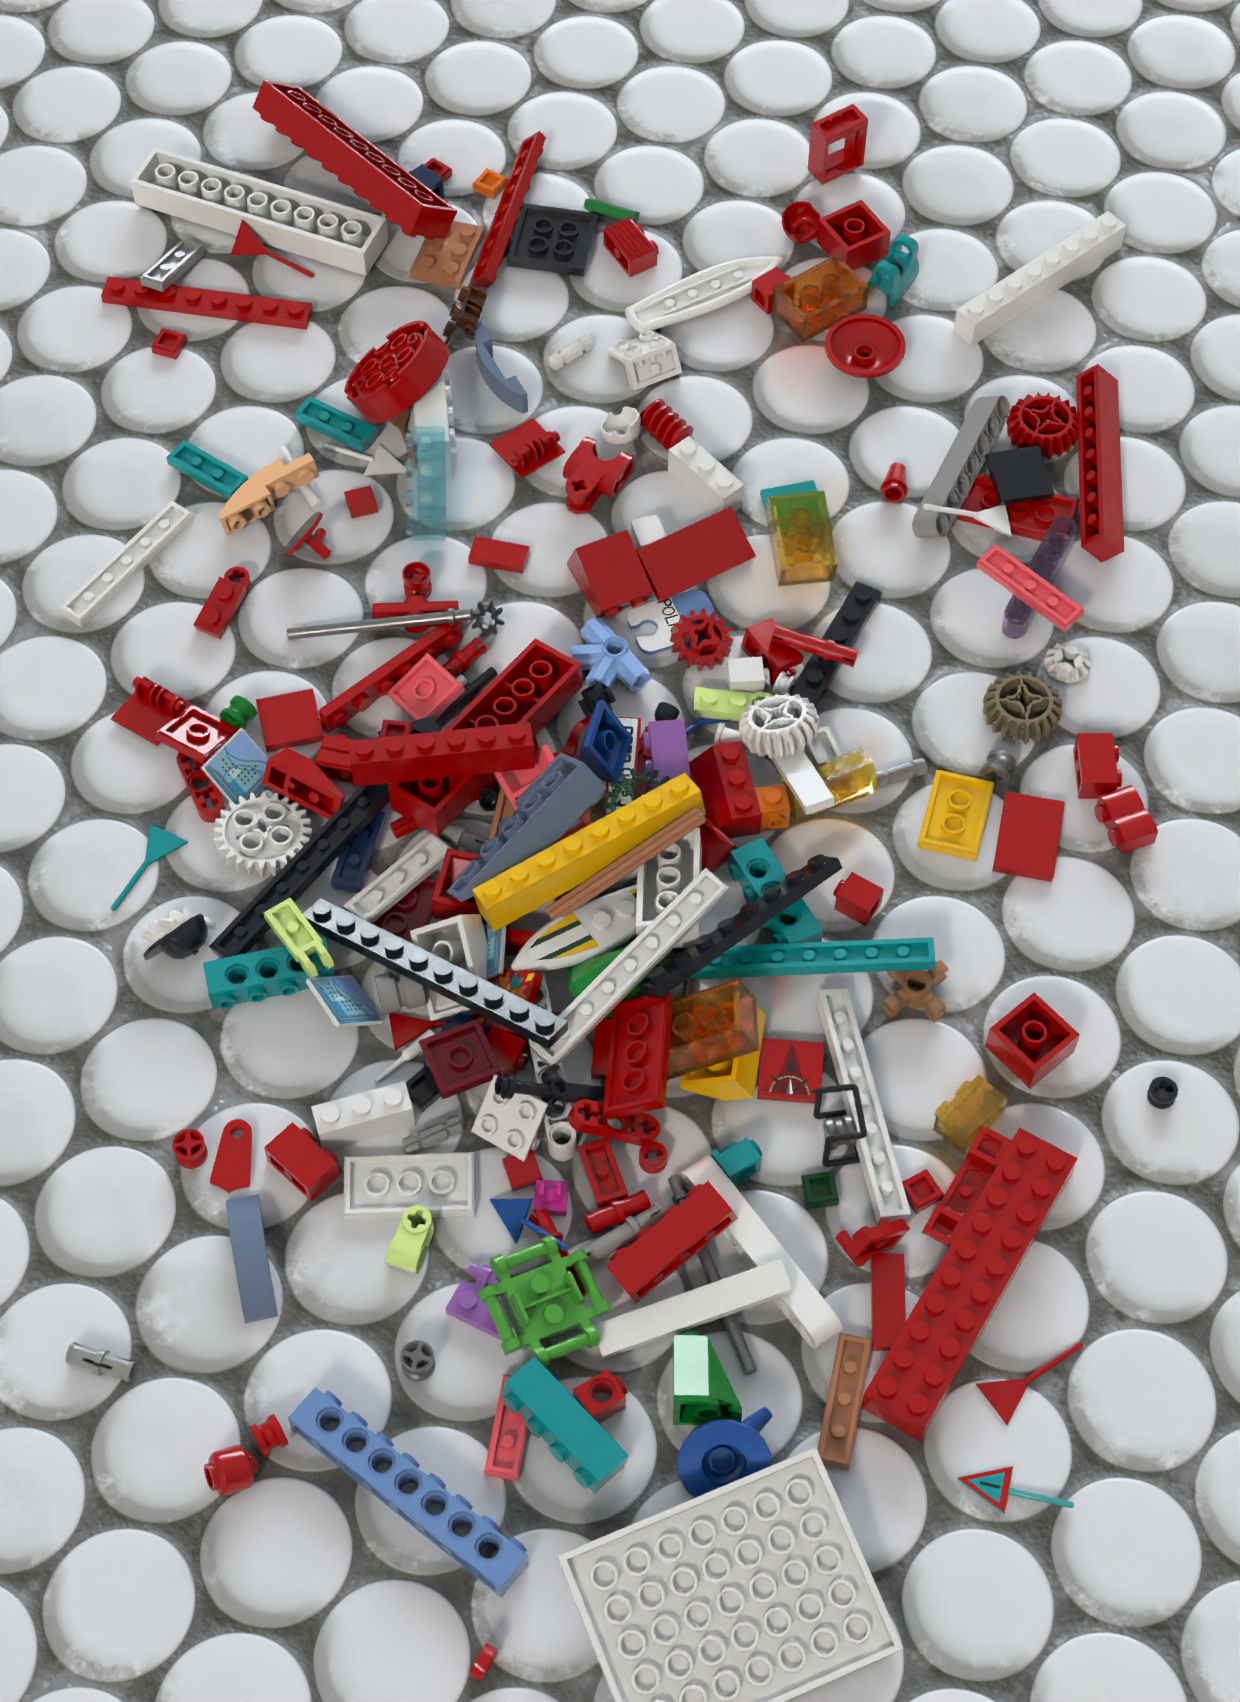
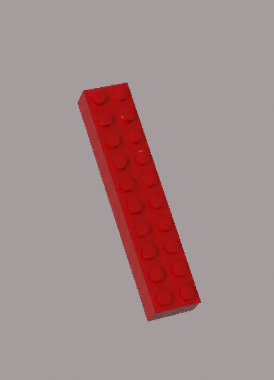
M263 80L252 107L261 114L260 118L276 126L275 130L291 138L290 142L293 145L307 151L306 155L322 163L321 167L324 170L337 175L339 182L352 187L355 195L367 199L370 202V207L383 212L386 215L385 218L391 223L398 224L402 228L401 231L407 236L415 238L416 235H419L429 240L446 238L458 212L456 209L301 87Z
M1019 1127L863 1395L862 1409L921 1442L1071 1178L1078 1159L1077 1157Z

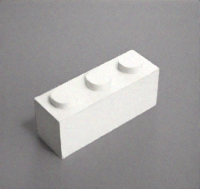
M688 436L668 449V471L714 513L730 506L735 512L743 506L744 484L694 439Z
M405 1081L311 1106L323 1150L415 1126L413 1107Z

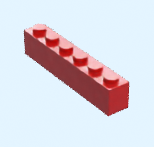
M530 722L349 741L354 787L535 768Z

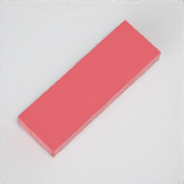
M503 1374L484 1474L489 1477L519 1481L528 1428L526 1420L518 1412L513 1413L503 1402L502 1389L505 1381L511 1377V1375Z

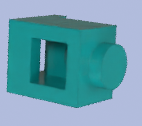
M746 1137L740 1142L733 1141L722 1149L721 1153L717 1149L713 1150L711 1157L734 1186L760 1171L762 1151L754 1140L749 1141Z

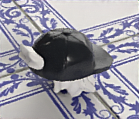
M186 907L182 909V913L175 910L169 911L168 918L152 920L149 926L141 932V937L152 943L144 952V959L149 960L161 952L172 959H185L192 954L195 956L205 943L208 930L216 929L215 922L211 921L210 916L204 917L203 914H192Z

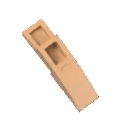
M307 453L286 465L279 458L259 470L243 483L227 501L218 515L225 533L229 535L239 531L255 520L267 516L276 510L274 500L286 496L289 492L319 477L311 454Z

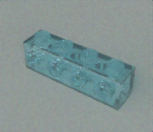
M411 426V433H406V450H411L412 460L406 461V478H412V490H406V507H412V518H406L407 535H412V541H446L445 427Z

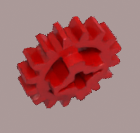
M705 609L701 610L700 615H696L694 610H690L689 618L681 615L679 623H674L672 631L674 633L670 636V642L674 644L671 651L672 653L679 652L678 662L684 659L688 661L686 667L688 669L695 664L698 671L702 670L703 665H707L709 670H713L714 662L722 665L724 661L723 656L728 657L731 649L729 647L732 646L733 638L728 636H730L732 629L731 627H723L726 621L725 618L715 619V611L708 616ZM706 634L703 642H701L700 645L697 646V643L700 640V638H702L703 635Z

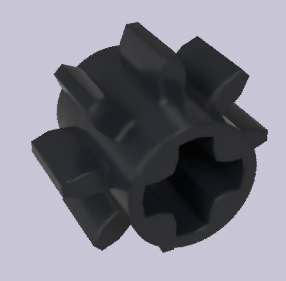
M493 600L489 602V605L485 606L479 601L477 603L479 611H473V618H476V621L472 624L471 628L479 627L482 630V636L486 634V631H492L496 635L498 632L496 625H504L505 623L504 619L499 618V615L503 612V607L496 609L493 606ZM486 612L491 613V618L494 619L490 620L489 624L484 623V618L481 617L485 616Z
M597 683L581 692L583 699L578 701L585 716L593 714L598 700H604L613 711L611 703L616 702V699L609 686L603 689L601 684Z

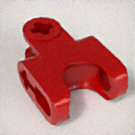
M588 436L584 437L566 461L563 469V477L568 479L565 484L566 493L568 494L565 499L566 508L574 514H584L591 510L601 494L614 498L633 473L634 456L621 452L611 460L597 458L596 449L597 440Z

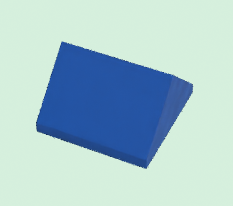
M598 700L577 760L584 762L599 779L616 784L619 782L633 736L604 700Z

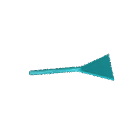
M150 824L145 861L115 900L111 910L115 911L149 865L186 845L188 841Z

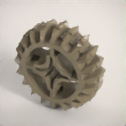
M1018 670L1015 676L1009 672L1004 675V678L998 676L994 684L990 683L983 698L984 705L982 711L983 715L986 716V725H992L993 733L1001 732L1002 740L1006 737H1011L1013 744L1018 739L1023 740L1025 745L1029 742V739L1038 743L1041 736L1047 738L1050 732L1057 728L1058 721L1061 719L1062 699L1058 698V689H1052V681L1044 683L1042 675L1037 678L1033 677L1031 671L1027 675H1022L1020 670Z

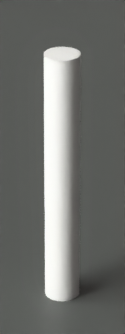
M285 446L277 450V454L284 465L294 461ZM310 484L299 487L314 511L319 510L322 507V503Z

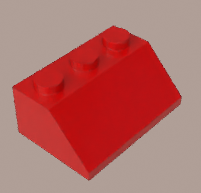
M742 741L713 745L690 761V778L701 790L706 813L704 816L729 839L760 834L762 814Z

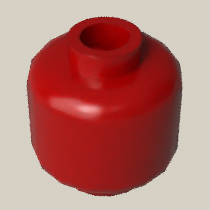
M233 1445L213 1452L209 1456L208 1463L204 1465V1474L211 1491L216 1490L223 1496L250 1488L253 1484L254 1473L258 1472V1464L252 1452L247 1453L240 1445Z

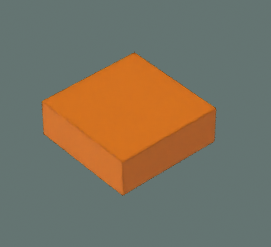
M486 168L472 183L473 190L494 200L505 189L508 178Z

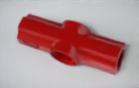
M414 595L407 597L404 602L373 603L372 619L448 611V608L459 610V601H428L425 597ZM441 624L405 627L404 629L407 632L418 634L425 632L428 627H438Z

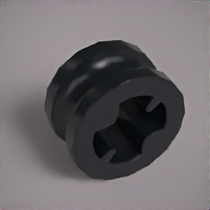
M1168 1077L1155 1078L1152 1080L1147 1091L1149 1103L1158 1109L1171 1107L1178 1095L1176 1083ZM1158 1088L1165 1089L1164 1093L1169 1092L1166 1098L1160 1097V1093L1156 1094Z

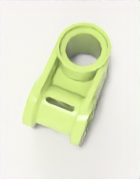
M416 1205L405 1211L396 1234L387 1249L386 1264L415 1274L419 1273L435 1231L431 1213L427 1208Z

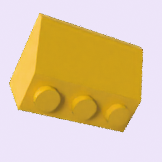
M749 996L695 1003L693 1005L680 1082L682 1090L723 1101L754 1097L766 1014Z

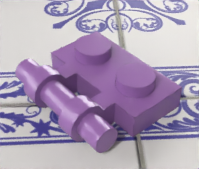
M471 1262L466 1274L477 1280L473 1286L461 1280L445 1308L446 1314L502 1341L485 1302H481L477 1294L479 1290L488 1285L498 1284L490 1266L484 1265L482 1267ZM499 1299V1302H500V1304H501V1306H502V1308H503V1310H504V1313H505V1315H506V1317H507V1319H508V1322H509L511 1328H513L512 1323H511V1321H510V1319H509V1317H508V1315H507V1312H506V1310H505V1308H504V1306H503V1303H502L501 1299Z

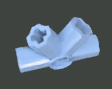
M592 618L585 623L584 627L580 630V635L588 644L571 646L572 659L582 664V670H591L585 680L586 685L589 687L600 683L603 689L608 686L611 689L618 677L630 691L635 690L637 692L643 689L651 679V674L630 652L626 639L615 635L601 619Z

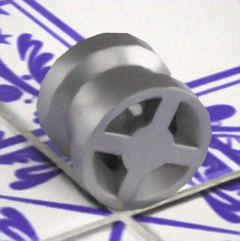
M1000 749L991 750L987 755V763L980 770V775L984 780L995 782L994 786H1005L1010 778L1009 772H1012L1016 766V760L1006 751Z
M849 1114L843 1115L839 1120L823 1119L825 1139L831 1135L855 1133L853 1121ZM856 1139L831 1142L830 1150H835L839 1145L844 1144L847 1147L855 1146Z
M422 1340L408 1342L403 1347L400 1360L405 1376L413 1381L421 1382L427 1380L435 1370L432 1347Z

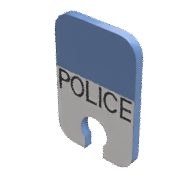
M692 590L675 595L660 603L657 600L630 609L627 613V622L631 630L639 628L644 623H652L658 628V631L651 636L642 635L636 637L639 649L643 653L650 655L672 649L674 643L670 642V636L674 633L672 631L674 623H679L681 615L689 618L690 610H694L696 615H700L701 610L705 609L706 615L710 616L714 609L705 592ZM704 634L703 637L700 638V640L705 639L706 634Z

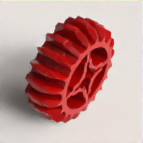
M1039 392L1034 397L1027 394L1024 400L1018 399L1016 405H1013L1006 423L1007 436L1011 437V445H1017L1018 449L1039 446L1042 456H1046L1049 460L1053 454L1061 457L1063 452L1069 453L1072 446H1075V443H1077L1078 425L1080 424L1077 422V417L1079 415L1076 414V407H1070L1069 400L1061 401L1060 395L1054 398L1050 397L1049 392L1046 396H1041Z

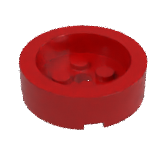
M413 321L389 333L386 336L389 341L377 350L375 347L371 348L350 374L344 392L348 395L346 398L368 422L381 423L394 418L408 409L431 388L444 370L449 358V348L426 322Z

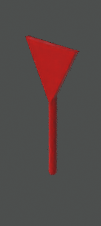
M244 220L241 221L231 255H268L311 278L314 277V273L267 250Z
M396 1013L389 1014L395 1051L422 1035L428 1029L442 1027L446 1020L434 1022ZM478 1014L470 1015V1017L475 1020Z
M1081 1342L1076 1343L1025 1378L979 1383L976 1386L1005 1424L1008 1425L1029 1383L1080 1350L1083 1344Z

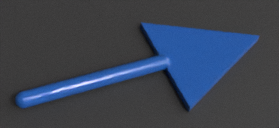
M533 1198L490 1199L515 1243H518L523 1226H526L543 1238L551 1235L526 1219ZM554 1237L557 1246L566 1251L568 1246Z

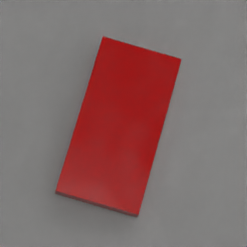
M977 475L960 508L961 510L979 512L999 506L991 477ZM1054 494L1050 499L1006 505L1011 534L1065 548L1080 500ZM958 515L957 520L991 528L973 517Z
M731 506L636 550L659 603L756 557Z
M670 992L660 999L645 996L619 1002L612 1009L603 1115L608 1120L665 1108L674 997Z

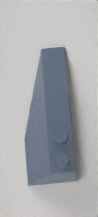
M560 753L517 799L514 804L518 808L511 818L504 817L497 825L501 829L498 835L484 842L480 848L481 857L479 860L470 861L447 892L455 899L463 902L474 896L472 889L550 847L568 829L575 827L580 822L581 815L589 807L598 803L602 793L607 788L605 784L584 762Z

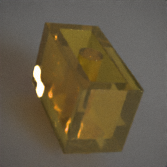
M980 1075L976 1076L971 1082L968 1080L963 1082L955 1093L956 1097L950 1102L944 1101L934 1113L936 1119L933 1130L961 1154L972 1145L982 1126L989 1128L1004 1113L1008 1098Z

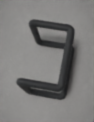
M855 1084L820 1087L816 1091L813 1116L816 1119L841 1117L847 1115L846 1110L820 1112L822 1094L852 1090L860 1132L831 1135L825 1139L822 1164L825 1167L860 1163L856 1145L854 1146L856 1157L829 1160L831 1142L861 1139L867 1135L859 1088Z

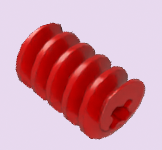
M658 399L640 413L641 426L668 451V449L688 436L691 437L694 430L691 425H686V421L680 418L678 413L672 412V408L666 405L664 400Z

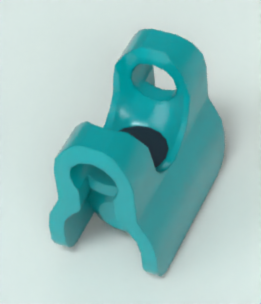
M905 234L898 235L892 243L886 258L880 260L873 269L871 278L864 287V294L869 295L877 285L880 291L890 295L889 306L893 308L897 306L915 281L919 272V262L917 259L919 246L916 240ZM902 245L908 249L909 253L901 251Z

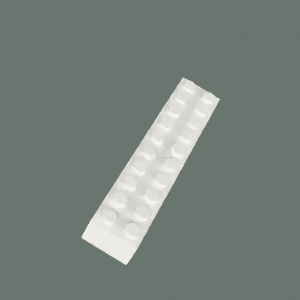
M155 147L130 181L134 202L137 205L233 235H237L241 221L244 220L262 244L367 276L389 241L387 221L384 217Z

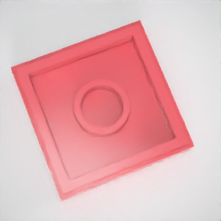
M427 653L386 694L407 715L416 721L433 715L437 719L466 689Z

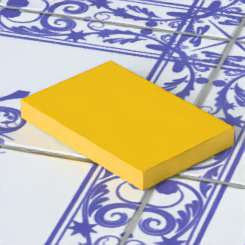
M936 769L917 848L976 861L995 782Z

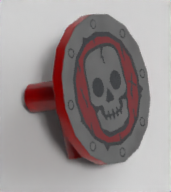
M320 511L313 514L294 534L284 548L283 553L286 556L291 555L303 542L324 560L331 554L332 551L322 543L326 537V531L323 528H318L314 535L311 534L323 517Z

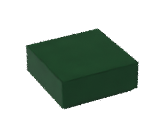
M833 1171L801 1175V1185L807 1210L839 1205Z

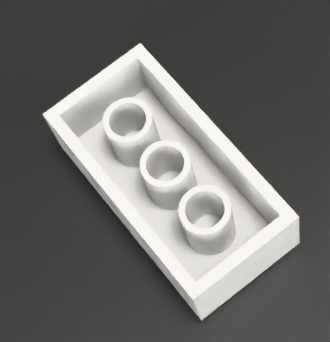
M444 368L431 388L413 404L420 479L453 477L452 466L458 465L456 449H451L456 447L454 428H449V426H454L452 407H447L452 405L451 387H445V385H450L449 368Z
M696 828L638 867L637 936L702 872L700 828ZM701 920L674 948H690L694 945V941L701 936Z

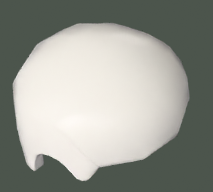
M628 406L623 407L619 415H614L610 412L606 420L600 424V435L608 444L613 446H625L633 443L641 431L640 413L637 409Z

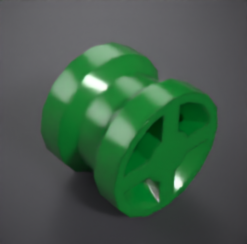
M236 695L230 700V706L224 708L219 715L221 720L238 729H245L247 727L246 722L253 720L257 711L247 699Z

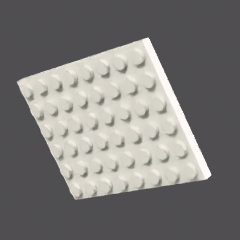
M816 1447L557 1556L614 1702H785L904 1649Z

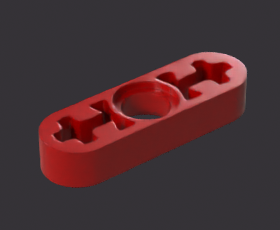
M179 752L176 758L178 768L196 810L203 821L213 823L216 819L221 818L220 811L225 810L224 801L219 789L201 769L203 764L192 759L197 769L192 772L187 760L192 758ZM198 780L209 782L208 786L202 790L193 788V784ZM209 797L213 807H215L212 811L207 808L205 801Z
M588 1099L577 1101L568 1113L569 1124L579 1132L638 1146L654 1141L660 1133V1124L657 1119L643 1112L617 1118L621 1123V1129H614L608 1124L607 1118L603 1115L604 1103ZM581 1111L585 1112V1117L589 1118L588 1120L584 1119V1115L580 1113Z

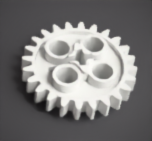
M265 791L262 792L260 798H256L252 792L250 793V800L247 801L242 796H239V804L236 805L229 802V811L221 810V818L215 820L216 828L213 829L215 849L219 850L220 859L226 858L227 866L236 863V872L238 873L247 868L248 876H251L255 870L259 871L260 877H264L265 871L270 870L273 876H276V869H283L312 838L311 820L307 818L306 810H299V803L295 802L290 805L289 798L287 797L278 800L277 792L271 798H267Z

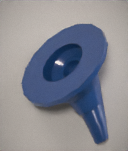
M763 1407L741 1422L734 1420H712L696 1427L684 1439L677 1456L678 1476L685 1490L696 1498L772 1466L771 1452L764 1438L759 1434L773 1417L771 1412L766 1407Z

